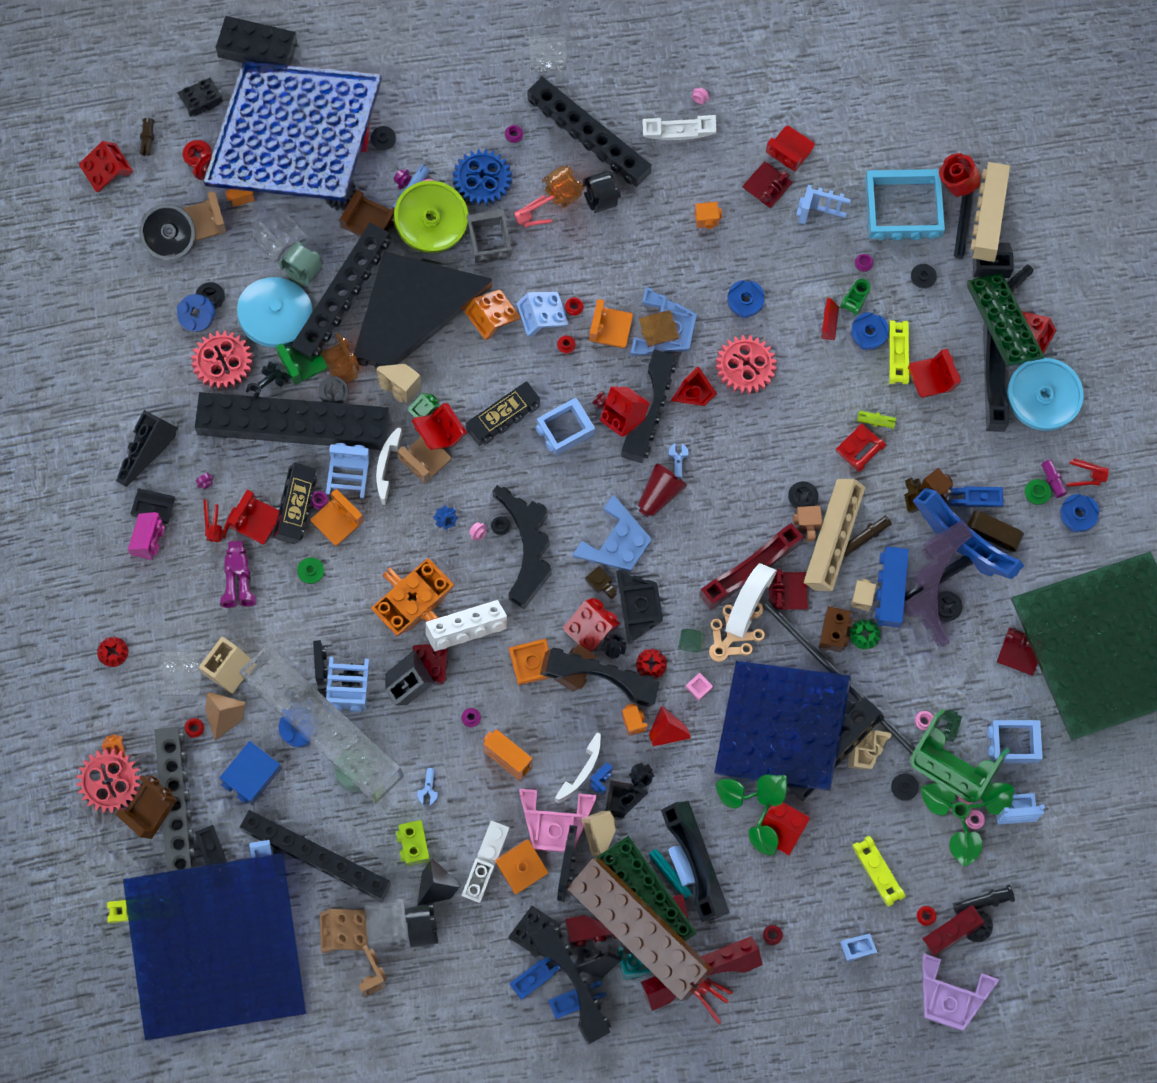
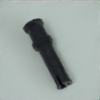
M1008 884L1005 888L991 889L987 894L954 902L953 908L955 914L958 915L971 905L976 910L991 905L997 907L1000 903L1014 902L1015 897L1010 884Z

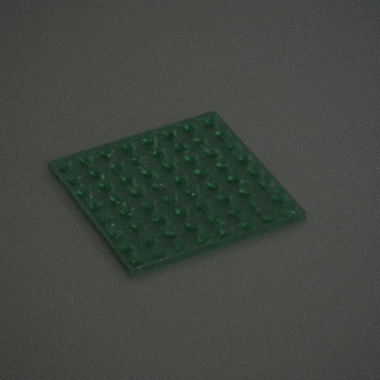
M1151 551L1011 598L1071 741L1157 712V564Z

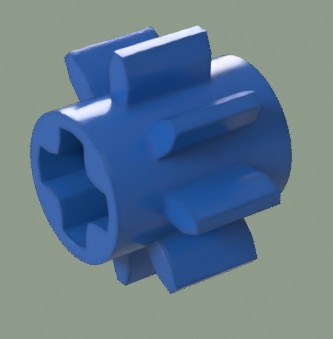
M446 505L443 508L436 509L437 511L433 518L437 521L436 525L439 528L443 527L445 530H448L452 526L455 527L456 520L458 519L455 515L456 510L452 507L448 508Z

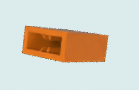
M497 729L493 733L490 731L484 737V753L517 780L521 781L533 767V758Z

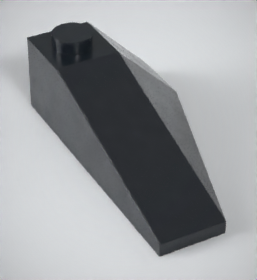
M144 410L134 428L133 433L136 434L134 441L128 445L129 455L123 460L116 481L127 487L175 438L178 428Z

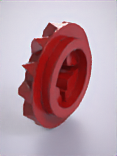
M193 140L185 145L182 156L184 162L191 167L199 159L197 156H194V149L203 155L206 152L212 153V150L205 141Z
M206 152L204 155L201 154L200 158L196 160L197 162L193 165L194 170L192 172L195 178L204 180L213 173L217 162L214 154Z
M115 636L105 638L104 641L100 642L97 649L98 659L107 667L120 666L126 661L129 653L127 644ZM107 647L111 649L117 647L115 650L118 655L111 654V656H108L109 651Z
M654 648L645 649L638 655L636 660L638 673L642 677L643 675L652 676L654 679L661 677L667 668L666 657L661 651ZM651 657L657 663V665L653 666L652 671H650L649 664H646V662L650 661Z

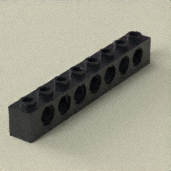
M543 76L527 90V99L532 106H537L541 109L542 113L546 117L552 118L559 128H564L568 131L574 140L578 139L586 150L595 153L601 162H606L613 172L622 175L628 184H633L637 188L651 173L652 165ZM544 98H550L551 100H550V101H544L543 99H544ZM558 109H563V110H565V111H564V112H558L557 110H558ZM577 120L578 123H571L570 121ZM585 131H590V132H592V133L588 135V134H585L584 132H585ZM603 142L605 145L600 146L598 143ZM613 153H617V154H619L620 156L614 157V156H612V154H613ZM630 164V165H632L633 167H632V168H627V167H625V165Z
M372 223L368 224L292 343L293 352L311 362L315 358H319L324 343L330 341L332 337L331 332L340 325L342 315L350 309L354 296L357 297L361 292V285L364 280L367 281L370 278L371 269L374 265H378L381 260L380 255L389 248L391 240L387 231ZM371 244L377 245L373 250L368 249V246ZM360 260H367L364 265L358 264ZM351 275L357 276L355 280H348ZM342 290L347 291V294L344 296L338 295ZM331 306L338 307L335 311L328 310ZM322 321L328 322L324 327L318 326ZM311 337H318L316 342H309Z
M248 810L240 825L243 833L259 841L270 840L271 847L380 902H383L391 887L389 880L251 810Z

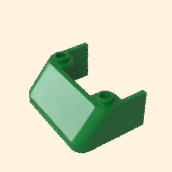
M942 709L934 715L910 759L911 765L915 770L967 802H976L997 774L1010 750L1006 748L999 755L996 762L983 760L977 768L969 765L943 749L947 737L941 729L937 728L945 713V710Z

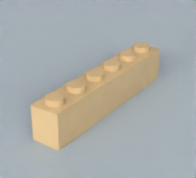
M988 162L987 169L982 171L981 180H984V183L980 184L979 194H982V197H979L977 202V208H980V211H976L975 222H978V225H974L972 236H976V238L971 241L970 250H973L972 258L995 262L1010 165Z
M855 479L836 480L804 583L815 591H833L866 488Z

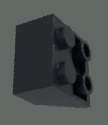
M998 243L995 262L972 258L973 277L981 278L1002 273L1004 278H1010L1014 270L1013 251L1010 243Z
M412 651L385 673V689L395 706L408 705L435 683L416 651Z

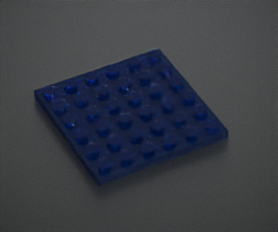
M736 661L714 773L716 775L757 781L764 775H786L787 785L830 791L850 687V675Z

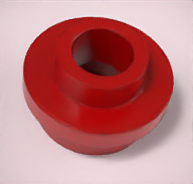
M573 297L566 301L565 310L568 314L576 316L582 313L584 305L579 298ZM576 305L578 308L572 309L571 306Z
M568 335L560 337L557 341L558 350L564 354L573 352L576 347L575 340ZM564 342H569L570 345H569V346H564L563 343H564Z
M192 718L185 724V732L191 738L200 737L204 732L205 727L200 719ZM193 726H198L197 731L191 730Z
M923 906L917 911L916 918L921 925L930 926L936 921L937 915L932 907ZM924 913L929 914L930 918L928 920L923 918Z

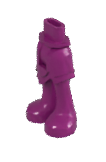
M243 541L228 542V549L226 550L224 560L226 589L220 598V606L223 608L237 606L235 577L239 580V605L243 607L255 606L257 603L256 597L249 590L248 579H251V573Z

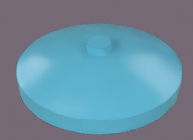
M277 277L260 279L249 285L241 294L237 305L238 323L246 336L260 345L276 348L281 343H283L284 347L291 345L312 314L311 301L306 292L294 282Z
M1052 358L1028 361L1022 364L1012 375L1007 389V399L1013 414L1026 426L1041 431L1057 430L1071 423L1079 413L1084 398L1082 383L1078 375L1065 363Z

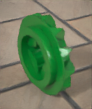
M861 619L851 627L850 639L860 649H871L878 644L881 630H879L877 623L872 622L870 619ZM863 627L866 629V632L871 633L868 635L867 640L865 636L859 635L863 632Z

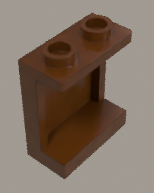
M356 190L339 219L340 227L361 237L368 224L372 223L389 233L388 230L391 225H395V208L392 207L390 210L365 198L363 192Z
M141 775L139 779L143 782V785L127 809L119 808L115 815L139 837L152 839L177 799L171 795L172 791L159 784L160 781L156 777Z

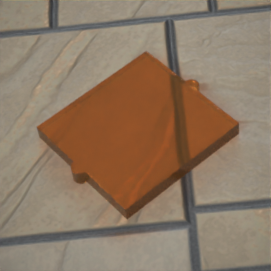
M670 310L639 318L642 329L641 334L644 335L647 347L679 339L676 322H674Z

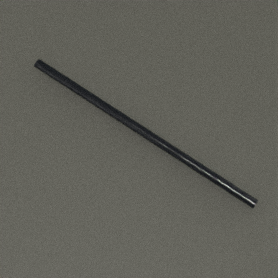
M769 600L763 605L857 701L864 698ZM884 718L880 724L912 755L916 748Z

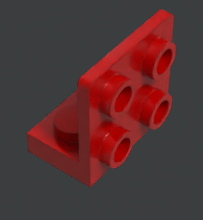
M102 141L79 163L80 168L96 192H100L117 175L130 176L134 172L117 144Z
M1022 311L1044 354L1057 331L1050 317Z
M247 489L228 523L232 530L264 545L275 527L279 510L256 499L254 492Z

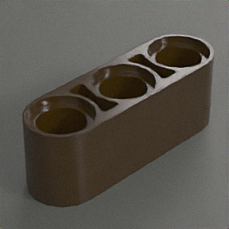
M977 510L973 511L967 524L982 539L1011 552L1017 551L1024 536L1021 530Z

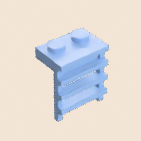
M808 185L805 198H800L796 214L800 216L798 223L806 224L810 209L845 218L847 213L840 211L842 202L849 204L850 199L844 198L842 193H840V196L833 195L831 190L829 193L822 192L823 188L819 187L818 190L811 189L812 185ZM820 197L828 198L825 207L818 206ZM831 199L838 201L836 210L829 209Z
M343 443L330 444L331 460L326 495H330L331 489L361 492L360 499H364L370 461L369 449L362 445L350 447ZM333 469L363 471V476L333 473ZM332 479L360 481L362 486L332 484Z
M330 657L326 695L327 708H331V711L340 712L342 709H350L351 712L355 713L367 710L366 692L369 659H365L364 665L333 664L334 657ZM333 669L364 671V676L333 675ZM332 681L362 682L363 688L332 687Z
M1034 793L1013 795L1010 808L1006 807L999 815H996L997 824L1037 822L1039 817H1042L1044 814L1045 806L1040 805L1036 807Z

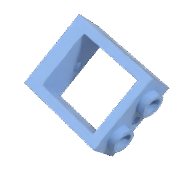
M577 398L537 418V426H535L540 436L543 435L546 439L545 445L550 452L553 451L555 456L595 435V427ZM571 410L583 430L557 444L545 423Z
M993 720L990 726H988L987 735L988 738H991L988 754L989 757H992L993 762H996L1000 755L999 728H1029L1031 754H1008L1003 763H1039L1042 760L1040 720Z

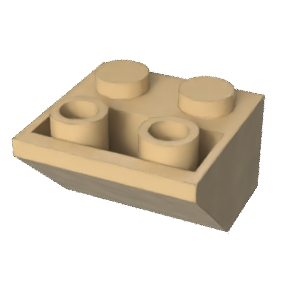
M407 364L379 366L376 369L378 385L387 392L389 390L393 393V397L401 403L403 401L408 405L422 389L420 374Z
M222 636L201 663L199 670L203 675L233 695L256 663L240 648Z

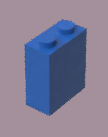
M249 741L219 778L224 789L228 792L233 790L237 793L236 797L242 803L246 804L248 802L253 805L282 767L277 761Z

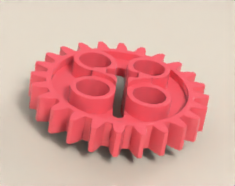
M224 330L223 335L216 331V336L214 337L211 333H209V339L202 337L203 344L197 342L199 349H193L196 355L191 356L192 361H195L191 365L192 368H195L193 371L195 375H198V380H203L204 386L210 383L211 389L217 385L219 391L222 386H225V389L228 390V385L230 384L233 388H236L235 382L242 384L241 377L248 378L245 372H251L249 366L253 365L252 360H250L253 356L252 353H249L251 351L250 346H246V340L241 341L240 335L235 338L234 332L227 336L226 330ZM226 346L232 347L229 351H223V348ZM215 347L219 348L230 374H226ZM208 354H214L210 359L205 358ZM233 362L239 363L236 367L230 366ZM215 370H221V371H222V372H221L220 374H218V375H214V374H213V372H214Z
M742 335L741 340L734 337V343L728 340L727 346L722 345V351H718L719 358H716V363H718L716 370L719 372L717 376L723 377L721 383L728 382L727 389L733 386L734 393L737 389H740L741 395L744 393V390H747V393L750 395L752 389L758 393L759 387L764 390L765 384L770 385V379H774L775 374L773 372H776L777 368L773 366L777 362V360L773 359L775 353H769L771 346L765 348V341L761 344L758 343L759 337L755 341L752 340L751 335L748 340H745L744 335ZM746 350L749 352V354L743 355L740 353V351ZM761 361L764 365L757 366L755 362ZM736 364L737 368L732 369L728 365ZM750 375L752 379L746 380L743 376Z
M106 748L103 751V755L99 750L96 751V757L90 754V762L83 760L86 767H79V770L83 773L76 775L77 778L81 779V782L76 785L82 786V789L78 791V794H85L82 801L90 800L87 805L88 807L95 804V811L102 807V813H105L107 808L113 813L115 807L117 809L122 808L121 804L125 807L129 806L127 800L132 801L134 799L132 794H137L138 792L135 787L141 786L140 783L136 782L141 777L136 775L140 768H133L136 761L129 762L130 755L124 758L123 751H120L117 755L116 749H112L109 754ZM115 762L119 765L118 773L111 772V763ZM102 764H104L106 767L107 776L109 778H113L111 786L114 792L116 793V797H113L112 795V789L110 784H106L104 781L107 779V776L104 770L102 769ZM93 770H98L101 773L99 780L92 778L91 773ZM119 781H124L127 785L124 792L119 791L117 788ZM101 788L106 789L108 792L106 799H102L99 796Z

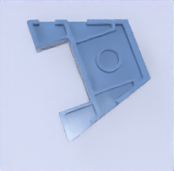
M646 287L642 305L661 309L654 341L634 338L630 356L652 355L654 349L666 353L689 351L697 314L677 303L669 301L665 296L653 292L651 288Z
M612 495L603 511L619 520V522L599 551L581 541L573 553V557L631 572L650 544L651 538L621 502Z

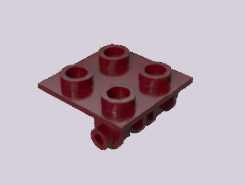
M764 161L742 188L771 209L793 182L788 178L790 176L788 172L780 173Z
M775 569L777 572L768 588L769 601L778 610H808L807 585L804 583L806 572H782V569Z
M1009 627L996 663L1033 676L1041 652L1045 647V640Z
M431 644L413 645L412 651H416L434 682L444 684V681L447 680L448 648L434 651Z

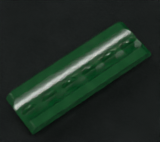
M1003 274L967 280L968 290L1006 366L1044 359L1045 356Z
M629 836L596 857V859H601L685 942L697 934Z

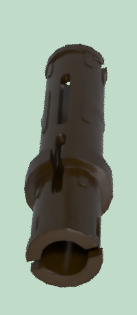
M884 515L875 523L867 525L865 530L848 541L844 557H847L873 537L877 538L880 532L892 525L890 519L887 520L888 517Z

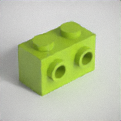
M422 820L399 824V831L395 832L397 842H402L403 850H399L401 862L406 861L407 867L429 862Z

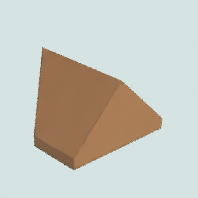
M208 692L205 711L214 740L216 741L242 721L246 703Z

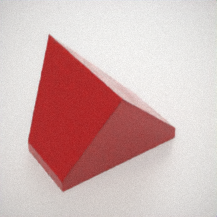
M697 366L683 380L671 401L705 407L717 393L700 367Z
M661 705L649 733L652 746L691 739L687 726Z

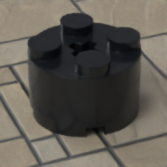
M605 171L583 179V187L586 186L587 192H584V196L590 210H595L594 213L608 210L618 205V198L621 197L619 188L614 185V177L611 171Z
M433 903L405 908L410 947L439 944L438 934L434 932L437 931V923L433 916L435 915Z

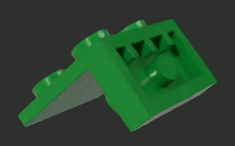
M312 338L309 339V342H314ZM283 343L276 346L277 354L294 385L328 369L322 355L311 362L293 352L292 347L285 349Z

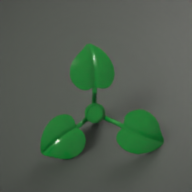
M786 775L761 776L757 781L758 790L749 795H744L745 789L743 785L735 780H718L715 783V787L721 801L726 806L734 809L739 808L743 805V799L747 800L754 796H758L757 799L760 804L766 805L757 823V827L753 826L749 829L748 837L756 850L765 855H775L778 847V836L771 827L762 826L761 824L771 805L779 806L784 802L787 793Z
M933 783L921 786L924 803L932 813L946 815L951 807L953 808L954 815L961 819L965 833H955L950 839L949 848L952 855L962 866L972 864L979 857L983 847L982 838L977 832L968 833L965 819L970 817L971 809L986 806L989 813L999 815L1004 808H1010L1015 791L1013 786L1006 783H990L980 797L984 803L967 805L964 802H958L953 805L956 794L940 784Z

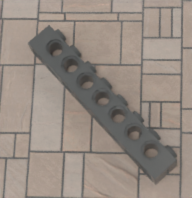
M178 726L154 729L159 784L170 789L172 784L178 783L179 789L172 792L171 795L177 799L176 803H181V808L177 811L170 810L163 821L168 886L170 888L193 886L194 880L197 879L196 867L193 868L192 860H195V849L191 848L190 840H194L193 829L189 828V821H192L191 809H187L190 793L189 789L186 790L185 782H188V772L184 770L183 763H187L186 752L182 751V744H185L184 732H180ZM170 745H175V746H176V749H175L174 752H172V753H167V752H166V749H167L168 746H170ZM172 764L178 765L175 772H169L168 767ZM176 822L183 823V827L180 830L173 829ZM177 842H185V846L183 849H175V845ZM186 861L187 864L184 869H177L178 862Z

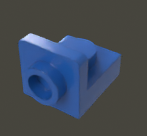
M608 762L590 777V787L597 794L600 792L604 795L607 791L600 782L603 781L605 783L612 776L613 767Z

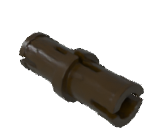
M143 118L139 152L142 156H146V152L147 156L151 155L152 141L154 140V119L148 118V122L147 118Z

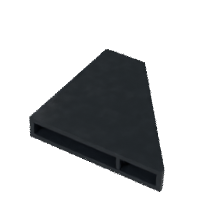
M384 251L354 351V360L361 366L372 365L375 366V369L379 366L398 365L463 312L473 298L482 296L493 286L492 278Z

